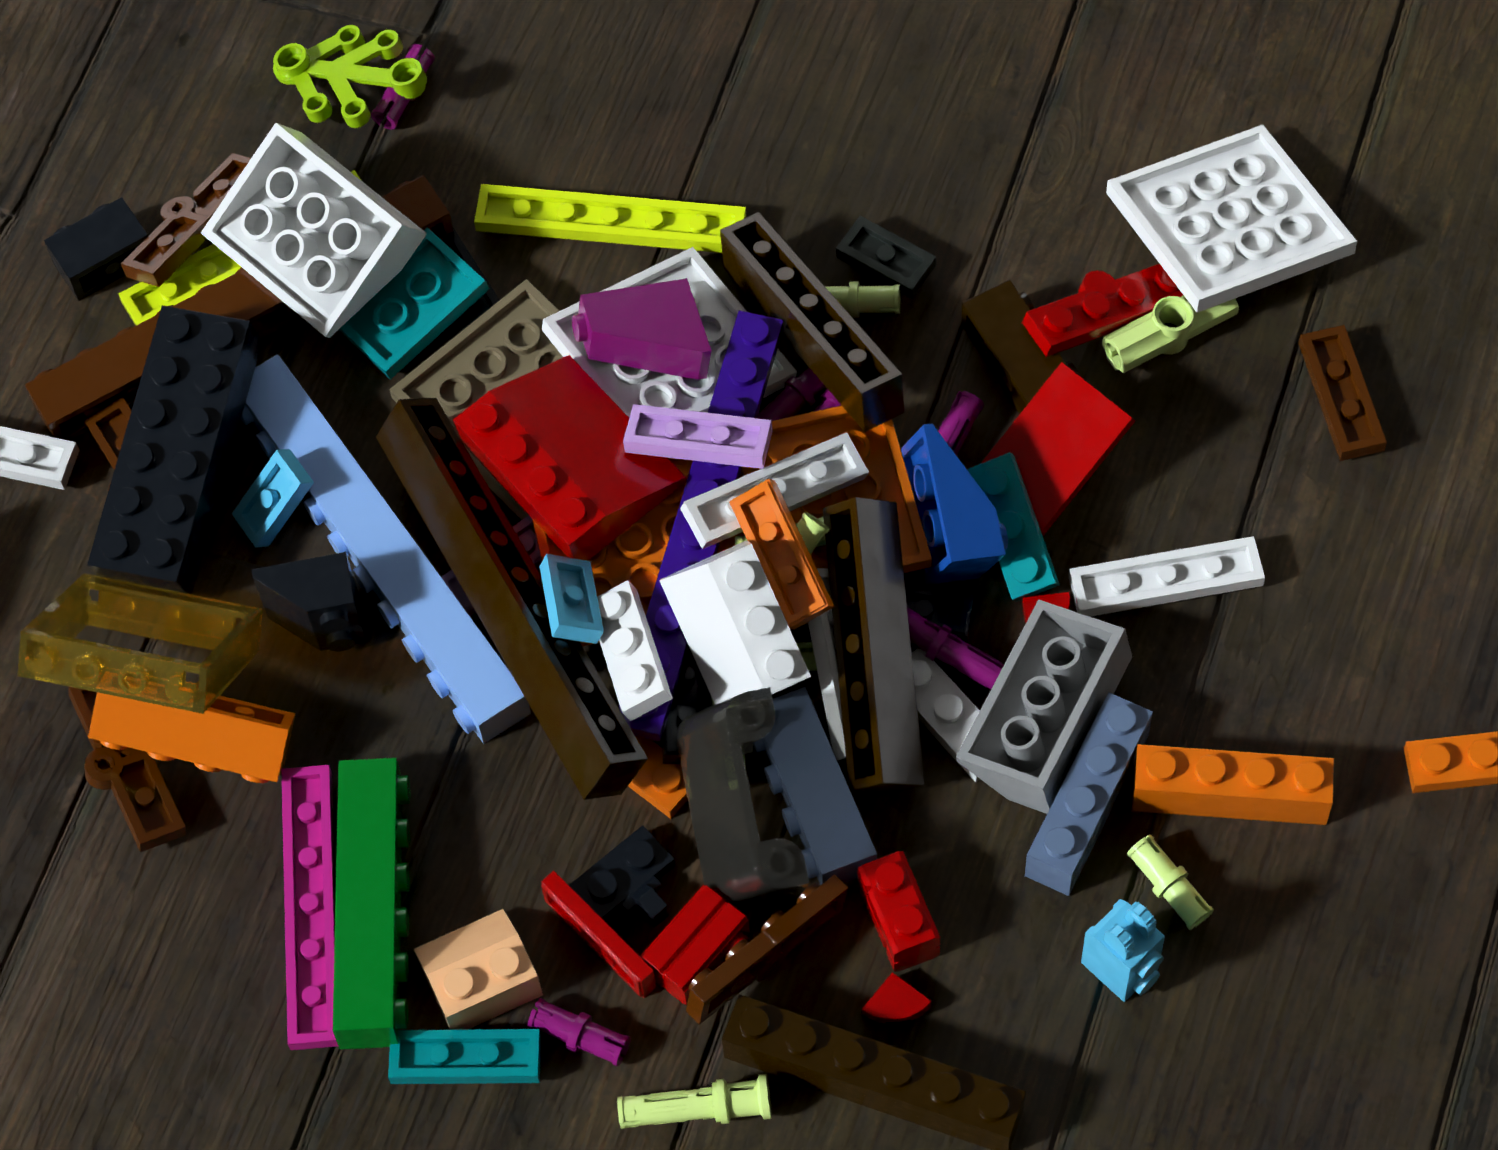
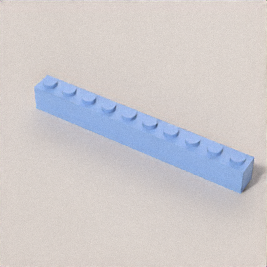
M277 354L255 367L241 421L245 426L251 422L259 431L255 435L256 440L269 459L276 450L290 449L314 482L305 495L307 500L303 502L308 514L317 526L324 522L331 531V534L327 537L335 552H346L347 556H349L356 566L352 573L363 591L367 594L373 590L381 601L377 604V608L389 627L393 628L398 625L406 637L402 639V643L411 658L416 663L421 660L426 663L431 670L427 677L436 693L441 698L449 695L456 705V708L452 710L462 729L467 734L474 731L482 743L485 744L530 715L529 703L509 669L281 357Z

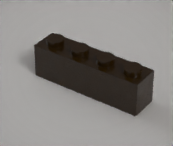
M1009 279L962 302L961 325L1020 414L1061 362L1079 375L1073 363L1070 361L1065 363L1059 353L1046 357L1022 324L1026 312L1034 309V306L1025 292L1019 293Z

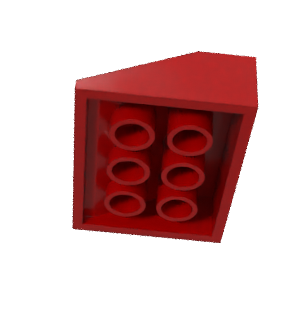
M570 355L488 391L453 419L465 447L559 549L570 558L589 561L687 481L682 472L666 457L625 453L623 439L629 417Z

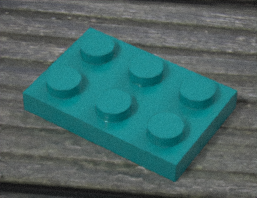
M428 227L424 230L427 233L402 271L339 329L390 380L490 289L486 281Z

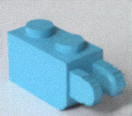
M1119 899L1113 905V909L1102 920L1085 932L1081 963L1125 1002L1135 992L1140 996L1143 995L1158 980L1160 973L1157 970L1164 959L1161 953L1165 935L1156 928V919L1146 907L1136 901L1131 905Z

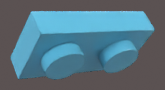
M290 449L275 451L232 512L233 517L255 548L267 547L271 544L314 482Z
M546 554L539 567L552 637L597 644L604 629L591 562Z

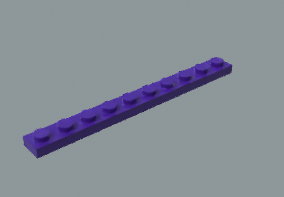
M738 311L708 413L749 418L758 417L784 330L783 320ZM700 461L692 462L646 613L647 622L673 699L689 646L659 580L717 554L720 544L718 542L702 549L680 508L684 501L738 479L742 466ZM673 699L632 721L623 713L622 715L635 736L661 742Z

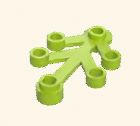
M346 25L339 29L334 36L309 49L297 43L287 44L281 47L273 58V72L276 78L283 84L296 85L304 100L302 104L303 110L308 119L314 123L327 120L332 114V106L325 94L317 92L311 77L327 79L342 105L341 114L346 124L351 128L364 126L370 120L371 113L365 101L357 98L349 82L390 87L398 95L407 99L420 96L424 92L427 83V76L420 62L414 58L401 59L394 63L390 69L363 66L364 63L378 56L382 59L390 60L401 54L403 44L394 30L381 31L373 40L365 44V39L360 29L355 25ZM340 50L345 54L334 61H324V59Z

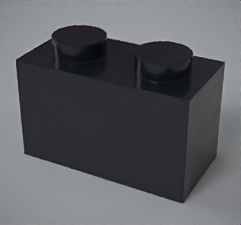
M121 197L110 204L99 206L92 214L78 222L61 227L51 237L45 239L44 242L53 264L77 300L80 301L125 276L126 274L121 263L148 237V234Z

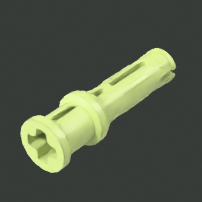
M759 1074L757 1080L727 1083L724 1078L716 1079V1082H712V1087L617 1097L621 1129L715 1118L716 1123L729 1124L731 1118L761 1115L764 1120L772 1119L767 1074Z

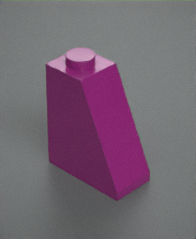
M687 278L580 295L578 314L572 316V327L576 341H583L588 359L697 380L707 378L712 350Z

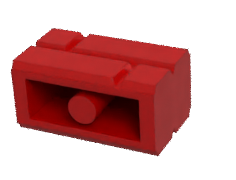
M897 851L858 867V888L883 947L886 948V954L894 972L905 970L939 956L941 937L904 852Z
M703 884L640 957L654 970L656 983L664 987L667 992L682 1004L687 1005L690 993L689 985L692 980L704 969L711 968L714 971L724 963L728 952L739 941L743 939L751 941L748 937L750 934L749 919L733 905L725 902L710 887Z

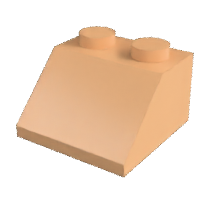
M504 909L414 949L450 1030L471 1029L543 996L538 975L516 929Z

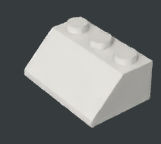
M746 540L659 580L718 712L768 697L811 677L753 545Z

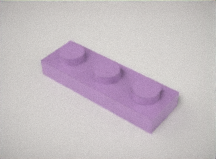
M633 404L623 439L625 453L764 469L773 432L772 421Z

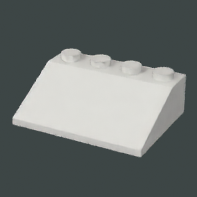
M279 123L274 124L201 232L202 235L328 338L402 271L427 234L306 135Z

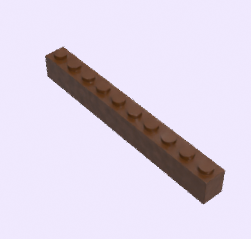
M424 175L412 181H405L396 186L393 191L382 196V198L423 231L428 227L443 242L449 239L448 234L454 231L449 211ZM242 267L230 277L216 284L204 286L192 297L176 305L168 306L248 320L261 339L302 318ZM160 311L152 318L136 326L121 330L112 339L94 348H87L81 351L72 360L54 369H48L39 373L34 380L24 384L36 410L52 437L70 441L89 431L84 420L122 396L130 407H133Z

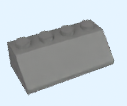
M1038 599L956 756L957 762L1006 799L1048 814L1108 692L1114 694L1132 659L1125 628Z

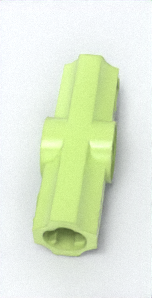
M1184 295L1181 297L1167 296L1156 302L1152 312L1103 336L1102 346L1105 349L1107 360L1115 371L1120 370L1122 373H1125L1160 354L1172 355L1179 353L1186 347L1189 339L1237 315L1239 305L1235 298L1197 313ZM1171 323L1176 325L1177 327H1168L1164 324Z

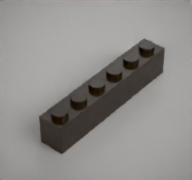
M759 212L720 230L724 269L764 316L783 320V338L864 432L905 413L902 373Z
M855 497L823 508L824 524L830 529L825 534L830 593L835 606L832 608L848 785L850 791L894 793L924 785L897 502Z
M741 994L737 998L722 1037L724 1058L991 1150H1010L1024 1110L1026 1091Z

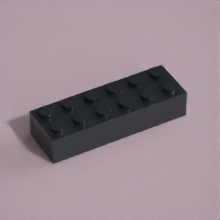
M162 305L87 564L102 582L191 599L208 539L207 533L209 534L262 345V339L250 321Z

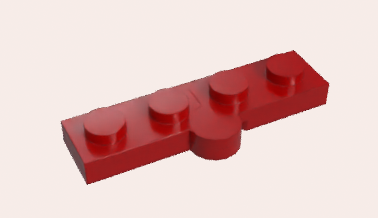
M1160 264L1118 279H1114L1104 271H1090L1085 275L1078 293L1027 311L1022 324L1044 355L1048 357L1105 336L1152 312L1156 302L1161 298L1167 296L1181 297L1183 294Z

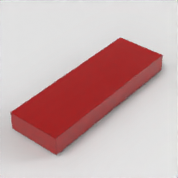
M552 871L541 881L545 902L640 997L643 996L645 998L657 987L654 970L555 871Z

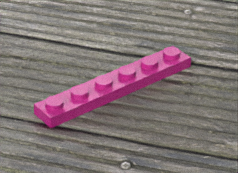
M330 765L281 769L288 1046L290 1050L337 1047L338 1044L333 1033L336 892L332 771Z

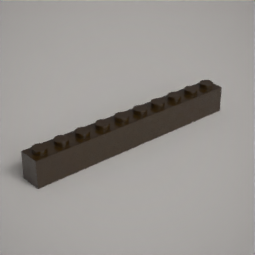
M437 398L399 399L376 436L378 442L582 798L587 800L622 795L648 760V757L579 641L552 637L541 575Z

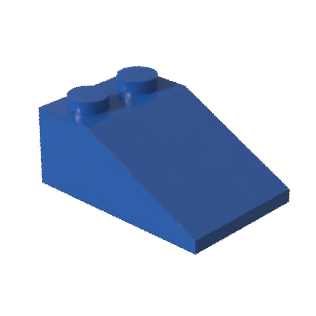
M924 424L901 448V452L932 558V567L922 569L925 586L979 579L1006 555L1005 551L1008 547L1006 527L1003 523H999L996 508L933 424Z

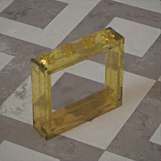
M84 573L20 632L18 676L204 714L259 652L263 609ZM90 589L99 590L98 602L91 600V596H89ZM236 618H241L242 620L236 626ZM89 625L213 651L202 663H196L76 639L75 637ZM186 672L200 674L199 681L197 683L185 681Z

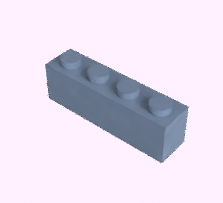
M806 687L751 706L753 724L747 726L748 735L755 752L764 751L770 766L764 767L765 775L772 793L775 795L781 792L787 808L782 809V815L791 837L799 834L805 850L800 851L799 854L808 878L817 877L820 885L834 874L844 884L858 879L857 868L865 863L876 860L877 852Z
M1108 692L1027 853L1025 877L1067 896L1070 895L1134 766L1137 744L1144 745L1149 736L1153 711Z

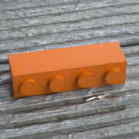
M108 669L98 685L88 738L99 740L103 746L110 749L124 750L129 747L146 751L150 757L161 761L179 759L192 762L197 768L207 772L226 770L241 774L245 780L250 782L267 783L272 781L277 783L281 769H283L296 713Z
M1137 744L1133 770L1132 811L1326 825L1333 804L1334 758Z

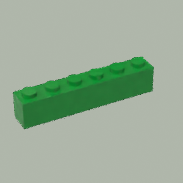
M397 758L339 760L333 1033L340 1050L390 1047V1044H398V1030L407 1029L408 1005L406 998L400 999V983L408 982L409 966L407 953H400V938L409 936L407 907H401V892H409L410 878L408 863H401L402 848H409L410 846L408 818L402 819V804H410L411 793L409 775H401Z

